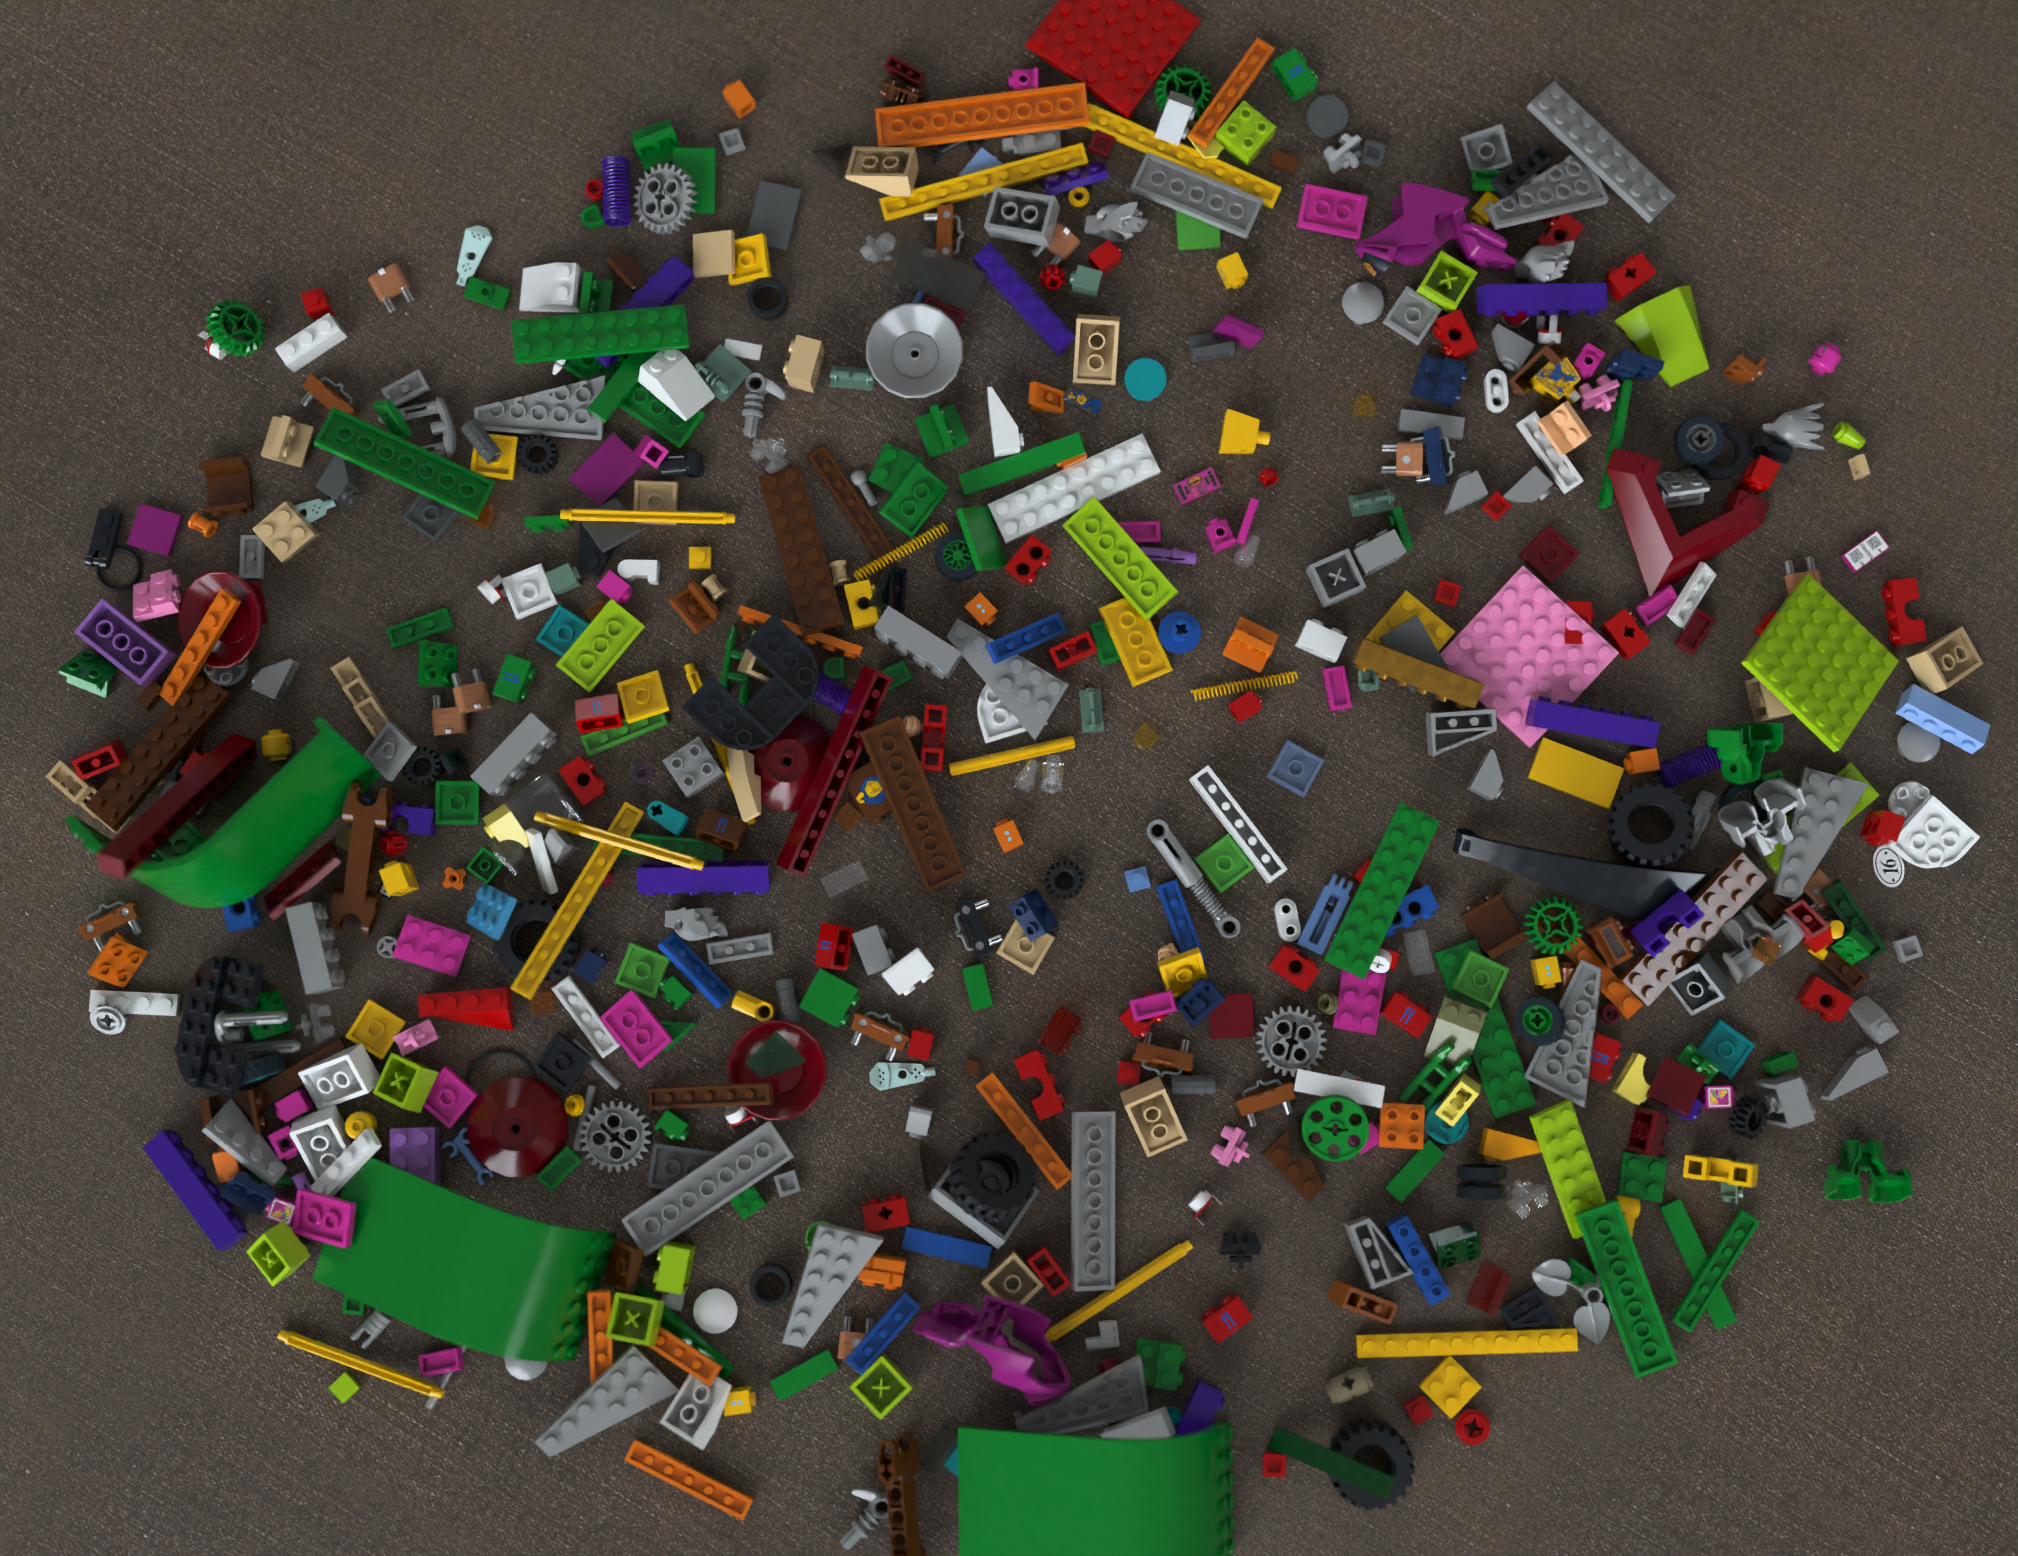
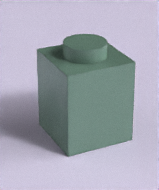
M1078 265L1077 270L1072 271L1069 283L1073 284L1072 291L1097 297L1103 271Z
M569 563L545 573L553 593L557 596L581 586L578 580L582 578L576 566L572 567Z

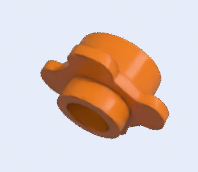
M451 867L446 868L443 886L447 889L454 887L457 890H462L464 888L466 871L464 869L453 870Z

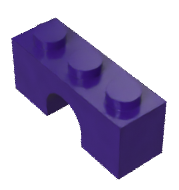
M397 802V806L393 805L392 820L389 828L379 829V831L384 832L392 831L394 821L404 816L409 823L408 833L435 836V810L432 809V805L418 804V808L410 807V803Z
M1681 889L1663 905L1655 909L1642 922L1638 923L1630 932L1648 953L1654 957L1670 944L1664 936V932L1669 925L1678 922L1689 929L1705 915Z

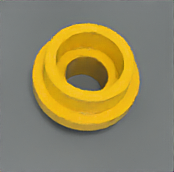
M1083 186L1071 189L1068 194L1069 202L1075 207L1085 206L1089 201L1088 190ZM1079 194L1083 198L1081 200H1077L1075 196Z
M578 1094L569 1096L565 1102V1110L571 1116L577 1117L581 1115L585 1108L584 1099Z

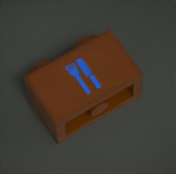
M706 808L696 830V839L737 853L746 833L747 822H744L738 816L724 814L718 809Z

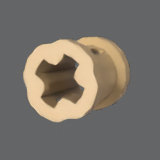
M838 560L828 564L829 569H831L834 586L851 582L850 578L847 577L846 560Z
M716 574L709 576L700 584L710 594L713 602H717L728 593V590L723 588L717 580Z

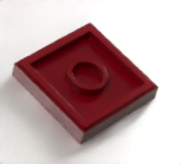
M1549 524L1518 556L1550 585L1580 553Z
M1252 993L1224 994L1227 999L1209 1014L1210 1039L1254 1037Z
M1664 1057L1646 1097L1688 1116L1707 1076Z

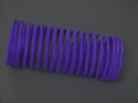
M609 156L602 160L604 223L615 227L627 226L631 223L630 161L621 156ZM609 163H624V164H623V165H621V164H613V165H611V164H609Z
M819 671L818 689L813 698L815 700L818 699V702L821 701V704L828 705V708L831 707V710L834 709L835 712L842 715L853 690L849 689L847 691L848 687L841 686V683L838 684V681L834 683V679L831 680V677L828 678V675L825 676V673L821 675V671Z
M1706 743L1703 746L1696 747V749L1689 750V752L1682 753V755L1679 754L1664 762H1660V770H1657V774L1666 788L1669 786L1675 787L1679 783L1686 782V780L1689 781L1690 779L1697 778V776L1704 775V773L1711 772V770L1718 769V767L1720 768L1722 760L1717 757V749L1708 746Z

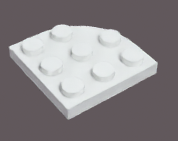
M986 684L979 696L977 705L978 720L985 744L1026 732L1027 730Z
M1929 795L1904 822L1898 841L1888 843V846L1905 861L1918 867L1929 869L1946 867L1958 861L1976 843L1980 836L1935 796Z

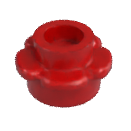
M590 180L586 184L585 194L588 198L600 200L601 196L604 195L603 183L600 180Z
M1271 467L1265 468L1260 472L1259 481L1265 487L1273 485L1279 479L1278 470H1272Z

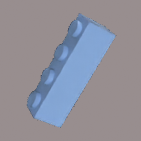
M1915 684L1911 685L1901 694L1896 709V714L1971 754L1985 745L1991 726Z

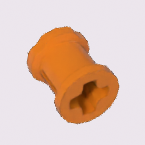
M196 511L189 519L188 527L193 530L196 529L203 533L204 537L210 538L216 532L218 522L209 520L202 513Z

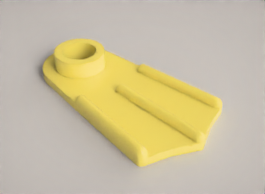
M1188 120L1186 126L1192 129L1197 122ZM1189 138L1203 159L1217 158L1224 149V146L1215 138L1211 140L1207 148Z

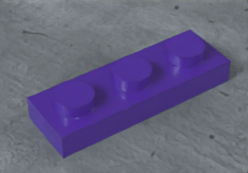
M1094 162L1084 168L1070 169L1064 174L1050 175L1047 179L1042 180V185L1046 194L1051 196L1108 179V173L1102 162Z

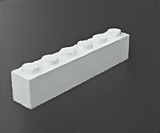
M1209 765L1189 779L1190 783L1267 883H1271L1288 870Z

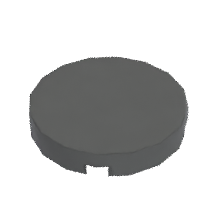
M1323 95L1316 98L1309 105L1306 113L1308 127L1316 136L1321 138H1333L1345 129L1349 119L1345 103L1332 95Z

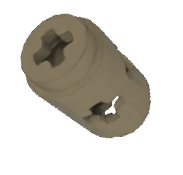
M1357 1366L1343 1374L1330 1378L1329 1382L1324 1383L1333 1404L1338 1402L1342 1404L1356 1396L1358 1397L1369 1392V1389L1374 1387L1365 1366L1361 1368ZM1347 1380L1353 1383V1389L1349 1390L1345 1387Z

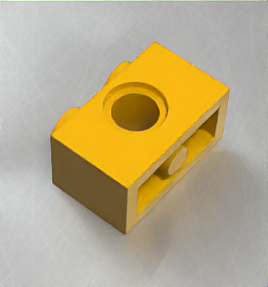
M869 579L844 585L855 630L876 625L882 616L881 609L873 607L861 609L858 607L861 600L866 599L870 601L876 588L875 584L870 585Z
M395 860L384 865L385 868L379 870L388 895L402 896L420 889L411 864Z

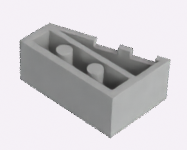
M1477 708L1426 712L1428 755L1434 757L1439 753L1497 731L1496 709Z
M1362 1216L1344 1223L1368 1287L1375 1289L1413 1274V1271L1405 1264L1401 1256L1393 1249L1369 1217Z

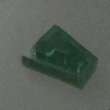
M776 1031L745 1063L760 1078L803 1064L807 1060Z

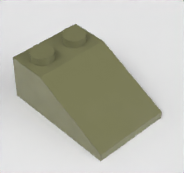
M1446 995L1424 1056L1432 1059L1441 1047L1451 1042L1455 1048L1441 1063L1453 1067L1465 1056L1471 1058L1488 1010Z

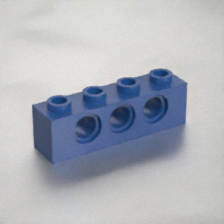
M1423 885L1405 894L1397 910L1399 919L1396 923H1391L1384 938L1396 934L1395 929L1401 926L1406 929L1415 925V920L1423 917L1425 920L1435 915L1434 911L1439 909V906L1429 885ZM1411 902H1415L1418 905V911L1415 914H1412L1408 909Z
M257 894L241 901L245 904V911L243 913H240L238 909L241 902L223 907L227 932H238L260 927L261 913L256 907L255 902Z
M1402 1213L1384 1223L1405 1264L1413 1271L1411 1275L1426 1302L1432 1306L1450 1296L1451 1294L1408 1216Z

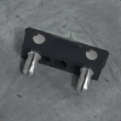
M970 898L955 903L957 913L954 915V920L958 928L955 934L956 937H961L965 948L972 951L974 957L979 959L983 954L992 951L991 945L1002 942V938L991 943L989 941L1002 936L999 934L987 939L977 910L989 906V903L978 907L975 906L988 900L984 899L974 903L973 899ZM958 915L971 947H968L965 937L962 934H958L961 930L957 919Z

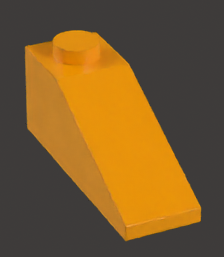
M1484 1127L1478 1153L1484 1155V1160L1496 1163L1497 1159L1508 1160L1541 1153L1538 1141Z

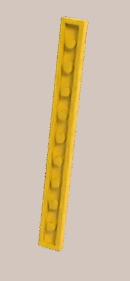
M1088 103L1090 125L1084 127L1093 131L1097 129L1115 137L1116 141L1143 153H1152L1264 199L1263 205L1273 209L1282 187L1214 157L1203 159L1199 152L1182 143L1175 145L1154 137V131Z
M1083 143L916 188L913 189L912 196H888L880 198L879 202L885 221L936 208L939 205H947L994 192L995 187L1008 188L1066 172L1070 169L1088 166V159Z
M624 802L607 831L630 838L643 817L644 811ZM603 842L599 843L511 986L513 991L530 1000L532 999L623 848Z
M1575 1327L1355 1334L1357 1358L1578 1351L1577 1329Z

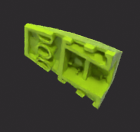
M1690 285L1677 287L1614 320L1615 324L1624 330L1627 338L1636 344L1642 355L1665 361L1663 369L1658 374L1669 387H1673L1709 369Z

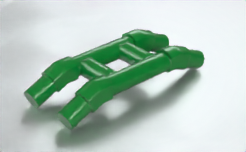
M731 626L726 640L719 683L728 690L729 680L740 681L739 702L745 706L748 703L751 677L743 673L731 671L732 659L741 660L744 654L743 651L734 650L738 628Z
M1448 1042L1434 1054L1433 1058L1408 1083L1398 1099L1405 1103L1420 1085L1429 1092L1421 1102V1105L1425 1106L1426 1113L1453 1080L1472 1062L1471 1058L1465 1056L1449 1071L1440 1064L1455 1048L1453 1043ZM1433 1070L1444 1077L1436 1087L1426 1080V1077Z

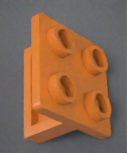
M1240 617L1222 655L1260 673L1268 657L1271 655L1279 635L1244 617Z
M116 932L114 936L110 937L88 970V974L118 987L125 988L148 952L143 948L133 945L124 935Z
M1401 1102L1382 1103V1108H1380L1379 1147L1423 1149L1425 1106Z

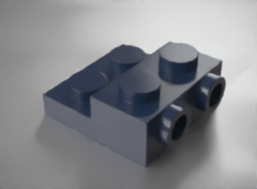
M1623 349L1618 355H1614L1612 361H1608L1605 373H1608L1607 376L1613 378V380L1617 379L1619 383H1622L1625 379L1630 380L1634 376L1640 381H1648L1663 369L1665 361Z
M1423 353L1410 395L1451 407L1455 401L1458 402L1462 390L1458 388L1460 382H1464L1468 374V370L1465 369L1466 363L1448 357L1442 359Z

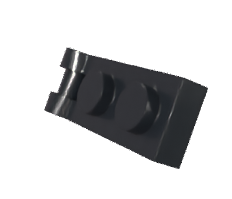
M99 508L89 552L85 556L86 566L95 567L97 565L103 569L111 567L124 515L122 512Z

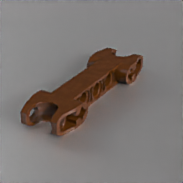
M353 781L344 802L342 815L343 822L352 823L344 889L338 887L334 889L330 909L333 930L342 929L347 915L352 913L358 916L361 921L362 935H370L380 912L381 896L371 893L379 829H388L391 824L393 813L392 792L389 786L381 787L376 803H370L363 797L362 782Z
M900 1432L896 1439L881 1440L878 1447V1475L881 1482L886 1484L892 1556H927L926 1549L920 1545L914 1474L919 1470V1453L912 1433ZM903 1437L909 1441V1448L907 1450L903 1449ZM886 1444L891 1446L892 1456L886 1453Z

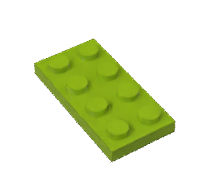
M610 599L555 665L590 693L645 626L614 600Z

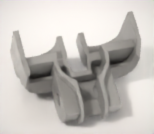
M1780 778L1767 780L1754 790L1759 806L1767 811V819L1761 823L1758 820L1754 806L1745 801L1730 803L1718 812V819L1723 829L1730 833L1733 842L1744 848L1746 845L1744 838L1747 837L1751 846L1764 857L1775 851L1774 845L1778 842L1786 845L1794 839L1787 824L1785 813L1794 807L1804 811L1806 806L1801 789Z
M1750 905L1746 909L1739 910L1740 914L1730 918L1722 927L1724 936L1735 948L1730 953H1723V961L1727 964L1730 975L1737 983H1740L1755 974L1766 964V961L1759 952L1754 950L1750 941L1756 937L1760 938L1765 943V950L1775 960L1797 946L1806 934L1793 918L1785 914L1769 927L1754 907Z

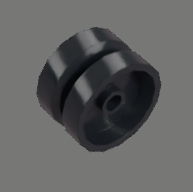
M1493 1164L1456 1165V1176L1462 1180H1470V1182H1461L1456 1185L1457 1197L1472 1200L1506 1198V1186L1501 1183L1492 1182L1501 1181L1506 1178V1166Z

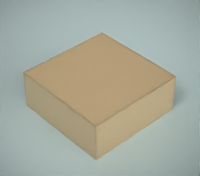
M1865 454L1856 455L1848 460L1854 481L1871 474Z

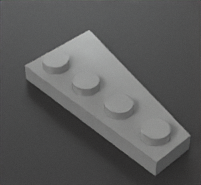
M231 1098L202 1130L203 1133L271 1187L287 1170L286 1166L259 1133L255 1134L254 1126Z

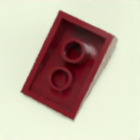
M1636 1107L1626 1149L1658 1158L1659 1153L1661 1154L1664 1148L1662 1138L1669 1126L1668 1114Z

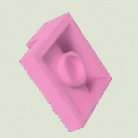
M172 569L151 574L150 581L133 585V618L136 622L179 612V603H181L179 587L181 586V580L178 574H175Z

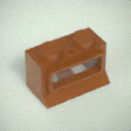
M1606 917L1585 929L1596 942L1595 947L1598 952L1602 953L1606 960L1604 964L1607 968L1612 969L1633 957L1631 952L1634 950L1633 945L1628 938H1623L1621 934L1623 928L1617 919L1613 920L1612 917Z

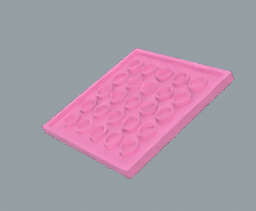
M1524 565L1520 567L1440 653L1449 670L1478 680L1485 685L1478 702L1485 708L1496 709V718L1528 748H1531L1548 730L1525 724L1530 699L1538 700V696L1551 698L1552 703L1558 704L1559 700L1573 703L1619 654L1614 647ZM1565 625L1568 630L1580 631L1583 634L1581 640L1584 644H1565Z

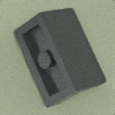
M1214 333L1189 336L1187 339L1191 362L1233 356L1235 352L1234 341L1231 342V340Z

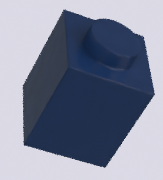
M596 948L593 951L586 950L573 972L590 983H596L609 960L605 959V953Z

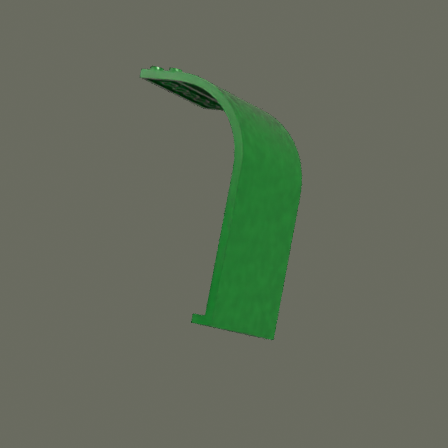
M319 716L313 723L321 732L210 839L195 850L180 857L161 862H143L129 875L134 879L137 878L144 885L147 884L171 900L191 907L217 908L241 902L267 887L343 813L344 802L353 781L362 782V792L364 793L382 774ZM70 814L65 819L71 826L68 830L78 839L81 838L84 841L82 843L83 846L91 853L95 852L97 854L100 849L112 840L73 814Z
M375 1154L343 1186L340 1199L357 1203L351 1247L342 1248L324 1242L312 1277L313 1280L433 1336L467 1348L527 1361L575 1360L588 1320L587 1291L599 1290L600 1281L607 1267L610 1251L614 1246L616 1232L561 1226L516 1215L476 1201L376 1158Z
M1222 1419L1198 1432L1159 1438H1104L981 1428L969 1423L958 1427L959 1556H1233L1235 1541L1232 1540V1532L1235 1528V1520L1232 1518L1234 1496L1232 1495L1231 1486L1234 1483V1474L1231 1472V1463L1233 1462L1234 1453L1231 1449L1233 1428L1230 1427V1420Z

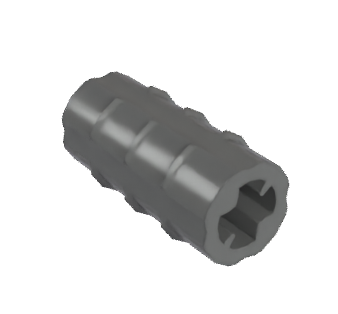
M476 418L469 420L462 426L461 431L487 464H491L501 457L502 451Z
M795 978L775 981L780 1019L793 1023L801 1022Z
M1170 1075L1171 1094H1215V1075Z

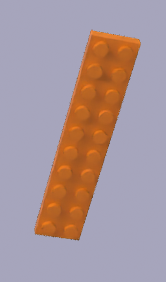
M1085 82L875 109L879 147L913 148L1090 125Z

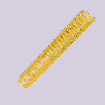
M942 522L940 525L937 524V528L929 529V531H926V534L922 533V536L918 535V537L911 539V542L907 541V544L900 545V548L896 547V550L893 549L892 552L885 553V557L881 556V558L874 560V563L870 562V565L866 564V567L859 568V571L855 570V578L859 582V574L861 579L864 580L862 573L868 578L866 571L870 576L872 575L869 568L873 574H875L873 566L879 572L876 563L882 570L881 563L886 567L884 560L889 566L888 558L894 563L891 555L895 561H897L895 553L901 559L898 550L905 557L903 550L909 555L906 547L910 553H912L910 545L916 551L913 542L920 549L917 540L923 547L921 539L925 545H927L925 537L931 543L928 534L934 541L932 532L938 539L936 531L942 537L939 528L944 534L946 533L943 526L947 532H949V529Z
M1293 670L1292 673L1289 671L1288 674L1284 672V675L1282 673L1280 675L1272 674L1271 677L1268 675L1267 678L1263 676V678L1255 677L1254 680L1251 678L1250 681L1246 679V682L1238 680V682L1234 681L1233 684L1230 682L1229 685L1225 683V685L1217 684L1216 687L1213 685L1212 688L1208 686V689L1207 687H1204V689L1200 687V689L1196 688L1195 691L1192 689L1191 693L1194 694L1197 701V692L1199 699H1202L1201 691L1204 699H1206L1205 690L1208 698H1210V691L1214 698V689L1217 697L1219 696L1218 688L1220 695L1223 696L1222 687L1225 695H1227V686L1231 695V686L1234 694L1235 685L1237 692H1240L1239 684L1242 692H1244L1243 682L1246 691H1248V684L1252 691V682L1254 689H1257L1256 681L1259 689H1261L1260 680L1263 688H1265L1264 678L1269 688V679L1273 687V678L1277 686V677L1280 685H1282L1281 675L1285 685V675L1289 684L1290 675L1293 683L1295 682L1294 674L1296 679H1298V676Z

